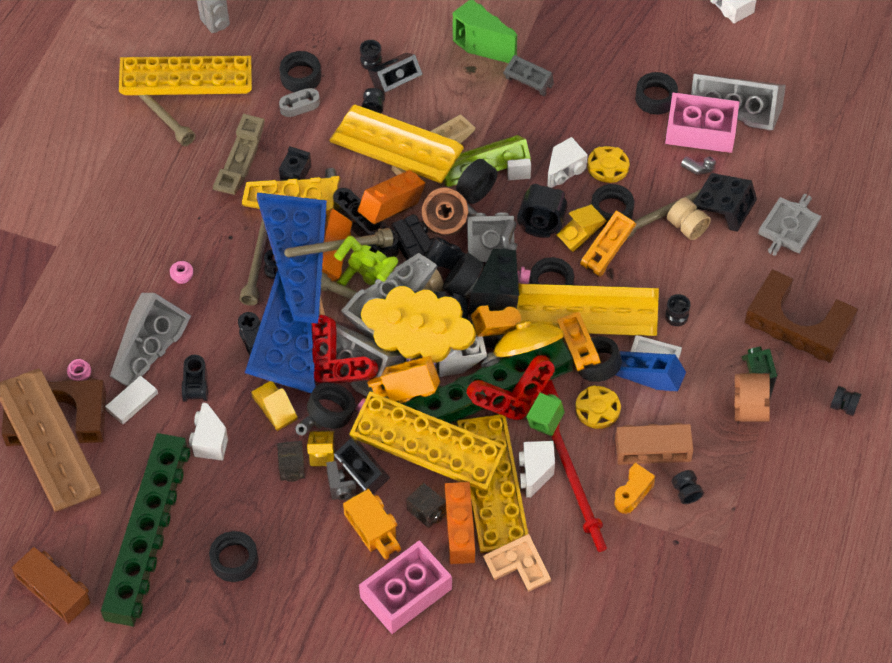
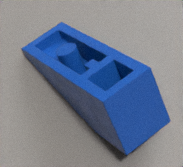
M619 351L622 365L616 376L656 390H679L686 371L676 354Z

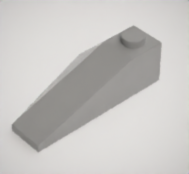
M694 74L691 95L739 101L738 120L750 127L774 130L783 107L786 85Z
M417 253L397 266L385 282L377 279L374 285L366 290L362 289L357 292L341 310L342 314L366 337L375 340V330L368 328L362 321L361 311L363 306L369 300L375 298L386 300L388 293L399 286H406L412 289L414 293L422 291L437 269V265L420 253Z
M141 293L131 312L110 377L128 387L140 375L143 376L150 369V365L158 357H161L173 342H176L182 336L191 315L156 293Z
M325 322V325L321 326V329H322V330H323L324 327H327V323H326V322ZM336 324V360L355 357L371 358L378 364V373L374 378L380 377L386 367L404 363L405 357L398 351L386 352L379 348L375 340ZM327 343L323 344L320 348L324 354L328 352ZM347 364L344 365L340 373L347 375L349 373V366ZM366 365V367L364 368L357 367V370L365 372L366 369H369V365ZM369 380L355 381L351 384L357 392L366 397L369 392H373L372 388L367 384Z

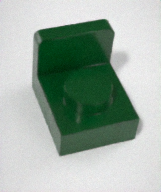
M759 346L748 349V354L742 356V360L747 362L749 373L769 374L770 378L777 377L770 349L762 350V347Z

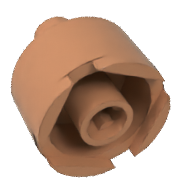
M436 189L426 197L423 203V220L428 229L433 233L441 236L453 235L459 232L467 222V202L459 192L453 189ZM443 206H446L447 210H452L447 218L438 213L442 211Z
M735 374V421L770 422L769 374Z

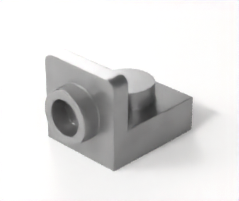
M336 461L326 462L332 500H347L352 496H356L355 480L344 481L343 470H338Z

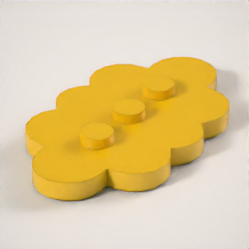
M399 286L388 293L386 300L376 298L369 300L361 311L364 324L368 328L375 330L374 339L379 348L386 352L399 350L401 355L407 359H414L421 355L422 357L431 356L433 363H437L447 358L451 349L464 350L469 348L476 337L474 326L470 321L462 318V308L458 301L452 297L438 299L430 290L414 293L412 289L406 286Z

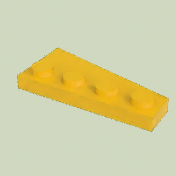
M332 176L331 178L317 177L305 180L288 179V181L246 182L242 205L260 209L256 198L258 192L327 200L326 211L331 208L334 209L333 194L339 188L340 176Z

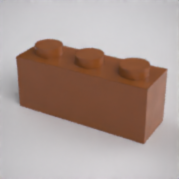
M33 547L11 567L17 580L69 624L91 603L87 594L89 590L82 582H74L66 568L63 566L58 568L53 563V558L46 551L40 552Z

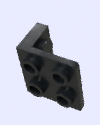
M711 173L693 203L697 206V209L725 214L729 230L738 232L754 206L757 197L752 180Z

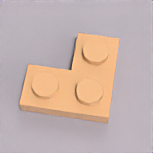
M529 534L483 556L494 580L518 570L528 592L551 582V578Z

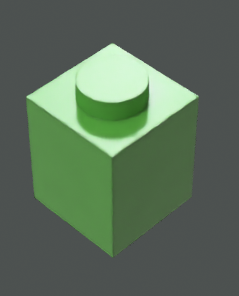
M539 393L527 415L530 428L552 436L565 413L562 401L555 395Z

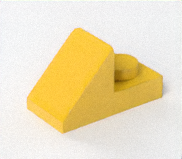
M592 205L569 212L568 214L573 219L556 235L574 252L607 221Z
M272 381L251 392L253 399L277 431L298 419L284 389H278Z
M334 431L309 432L307 447L310 466H327L326 462L334 461Z

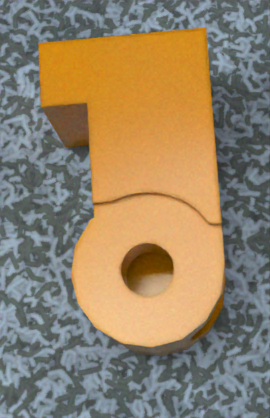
M488 305L479 306L471 314L477 337L506 334L515 328L516 323L521 322V314L514 307H506L501 311H489Z
M634 463L629 469V481L626 485L619 487L615 492L614 506L622 514L631 513L654 487L655 475L637 463Z

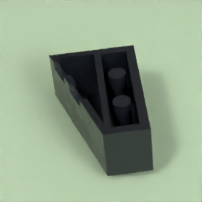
M492 249L471 292L468 314H472L479 306L488 305L489 311H501L506 307L517 309L519 288L516 250Z

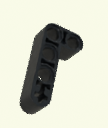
M340 188L334 192V210L353 222L351 229L359 237L374 235L379 229L390 228L383 220L372 224L360 214L358 208L361 199L350 189ZM390 228L393 235L392 246L383 248L376 246V244L367 246H370L369 250L375 254L377 251H380L386 257H397L399 253L398 235Z

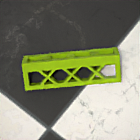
M516 135L460 153L444 179L445 186L457 185L464 170L478 159H484L495 167L497 171L506 169L509 160L530 159L531 161L526 139Z

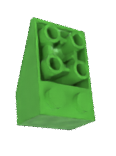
M469 0L453 12V42L467 53L509 63L514 55L517 56L516 32L503 24L497 16L490 14L483 5L476 3L474 0Z

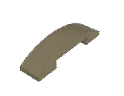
M247 114L242 115L236 130V140L224 169H220L213 190L235 195L240 189L252 165L265 122L263 118Z

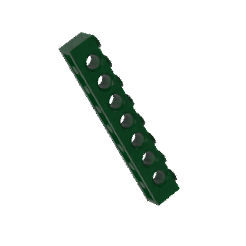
M559 339L547 346L517 354L510 358H503L497 364L490 367H482L476 373L459 377L446 386H438L435 393L430 396H415L403 405L451 424L485 409L475 405L467 395V388L472 382L481 380L513 392L524 372L517 370L527 369L535 357L543 355L548 357L553 363L554 373L550 380L573 371V358L562 339ZM498 378L505 379L503 381H496ZM528 384L525 387L524 392L534 388L535 384ZM482 390L481 392H476V393H475V395H476L477 393H480V394L484 395L485 397L487 396V395L483 392V390ZM504 396L496 397L493 405L502 402ZM454 397H460V398H461V399H459V400H452V398H454ZM434 406L439 407V408L436 409V410H431V409H430L431 407H434Z
M160 433L156 434L101 608L103 619L106 622L134 627L136 619L142 615V599L144 595L148 594L150 589L149 576L151 572H155L157 550L162 549L164 535H162L164 527L168 528L171 519L169 511L171 505L174 506L177 500L176 488L183 481L184 470L182 468L184 462H188L190 458V448L187 447L186 438ZM168 461H172L171 464H169V465H164V463H166V462H168ZM160 483H166L164 486H157ZM154 504H159L157 508H150ZM147 526H153L150 530H143ZM146 548L144 552L136 553L137 550ZM132 571H140L137 575H129ZM125 594H133L130 598H122Z

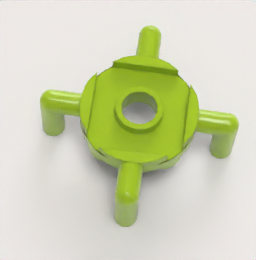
M348 236L334 254V257L341 261L350 248L353 250L348 260V268L337 281V284L346 286L357 272L363 276L364 282L368 285H374L377 279L385 282L398 264L396 257H386L380 251H377L375 254L369 250L370 246L361 245L353 236Z

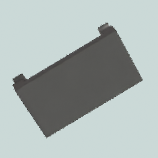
M516 55L512 57L503 72L506 79L511 81L513 78L538 90L540 95L544 97L546 96V88L551 89L554 85L552 72Z

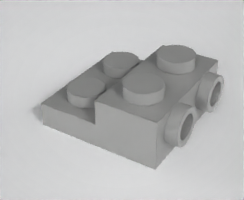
M474 213L471 217H467L468 253L481 262L486 263L492 249H502L500 234L507 219L514 221V216H509L508 213H496L495 216ZM514 233L511 239L512 243H514Z

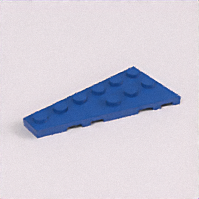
M257 192V202L293 320L318 324L323 252L286 257L284 251L291 247L324 242L327 200Z
M277 271L245 373L312 393L316 386L314 383L311 323L293 320L279 271Z

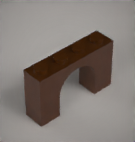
M772 269L749 306L745 323L754 329L770 334L777 340L791 344L798 350L806 351L819 360L831 363L853 325L858 309L836 299L827 316L820 323L812 326L795 324L784 315L781 309L791 291L793 278Z
M91 378L82 381L70 379L57 382L47 381L57 402L70 404L77 410L75 432L79 443L104 442L106 389L103 380ZM3 409L1 435L5 445L22 446Z

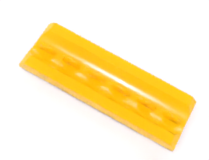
M251 56L120 57L119 92L123 95L246 94L252 90Z
M353 105L342 123L329 140L331 143L406 171L411 170L419 176L438 183L443 182L464 149L455 140L358 105Z
M518 284L519 298L517 310L521 314V321L530 320V324L547 323L559 327L557 319L579 312L589 334L657 336L659 288Z
M369 392L350 432V436L358 441L459 482H470L471 487L482 491H487L506 448L502 444L373 392Z
M503 415L457 420L458 427L506 446L487 491L470 486L472 511L480 553L494 551L528 535L506 416Z

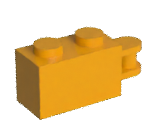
M426 356L386 367L380 377L369 380L367 384L372 388L373 393L383 397L388 396L390 400L404 403L415 396L427 397L435 393L440 380L431 356Z
M367 489L343 503L344 515L370 552L378 549L383 558L387 560L393 552L396 551L398 553L401 551V547L395 539L397 522L392 514H386L383 509V502L378 495L374 496Z

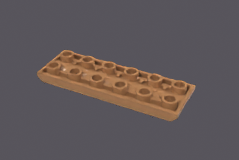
M38 368L17 377L1 381L0 402L55 513L101 495L100 486L43 372Z

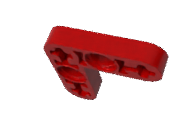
M319 315L318 324L312 323V355L314 380L321 384L328 382L337 384L370 380L376 376L378 364L371 358L355 357L336 360V322L333 318ZM325 322H326V323H327V327H324L323 330H322V329H321V326L325 325ZM327 343L328 352L321 356L320 348L323 344ZM347 364L349 366V373L342 377L340 373L341 368ZM366 365H369V369H366L365 372L357 370V367L364 368ZM325 369L333 372V374L329 373L324 374L323 377L321 376V372H324Z
M543 355L537 356L531 361L513 392L477 380L468 386L467 395L477 406L513 420H521L527 416L539 393L543 391L554 373V365L548 357ZM528 384H535V387L532 391L524 392V389ZM483 390V392H484L487 396L485 397L484 395H482V394H480V393H477V394L475 395V393H476V392H481V391ZM504 396L500 404L493 405L496 397ZM510 403L512 404V406H515V407L521 406V407H520L519 409H518V408H515V409L513 410V408L510 406Z

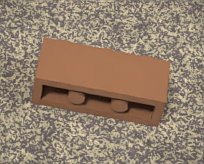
M690 424L624 425L616 429L615 443L618 465L691 462L693 442Z

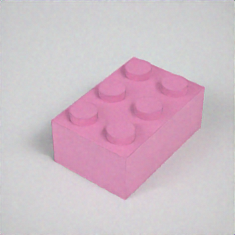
M673 93L665 144L732 153L739 101Z
M419 540L359 584L360 598L390 633L393 634L452 590V576Z

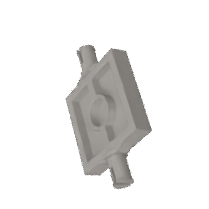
M803 194L799 203L790 202L780 197L761 225L758 234L773 241L768 249L770 254L773 252V256L777 255L781 246L800 254L816 229L821 216L807 208V205L812 200L810 195L807 197V194Z

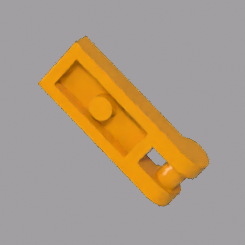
M616 210L582 258L580 265L586 269H592L595 275L601 277L606 271L608 264L635 228L636 223ZM597 254L602 257L599 262L594 260Z
M576 312L557 319L559 328L563 330L564 340L577 371L584 369V366L592 363L593 365L599 364V356L580 313ZM587 352L589 353L588 355H585V356H583V357H580L581 354H584V353H587Z

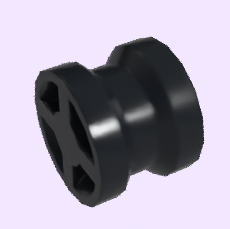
M377 88L366 89L363 93L364 101L361 107L381 114L384 108L385 93Z

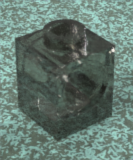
M302 441L277 443L280 480L294 482L299 479H305Z
M424 482L406 499L407 511L428 528L434 523H439L446 514V500Z

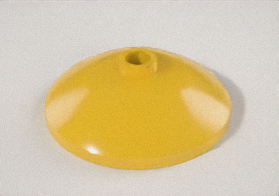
M530 320L516 323L517 328L509 331L501 338L493 351L496 357L529 352L558 341L564 336V333L559 327L547 323L530 324Z

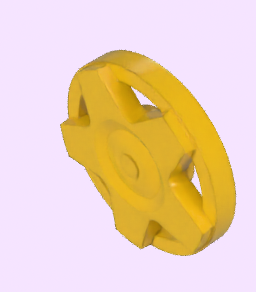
M611 146L595 148L589 155L587 162L589 173L595 179L605 183H614L622 180L628 174L630 166L629 159L623 150ZM596 171L603 172L604 176L598 174ZM615 172H622L621 174L615 176Z
M595 385L583 390L578 395L575 404V412L578 419L584 425L594 429H603L614 424L619 418L621 410L620 400L614 391ZM588 395V399L582 400L584 396ZM614 403L616 404L617 411L611 407ZM581 412H586L588 414V419H586L581 414ZM601 418L609 420L603 423H598Z

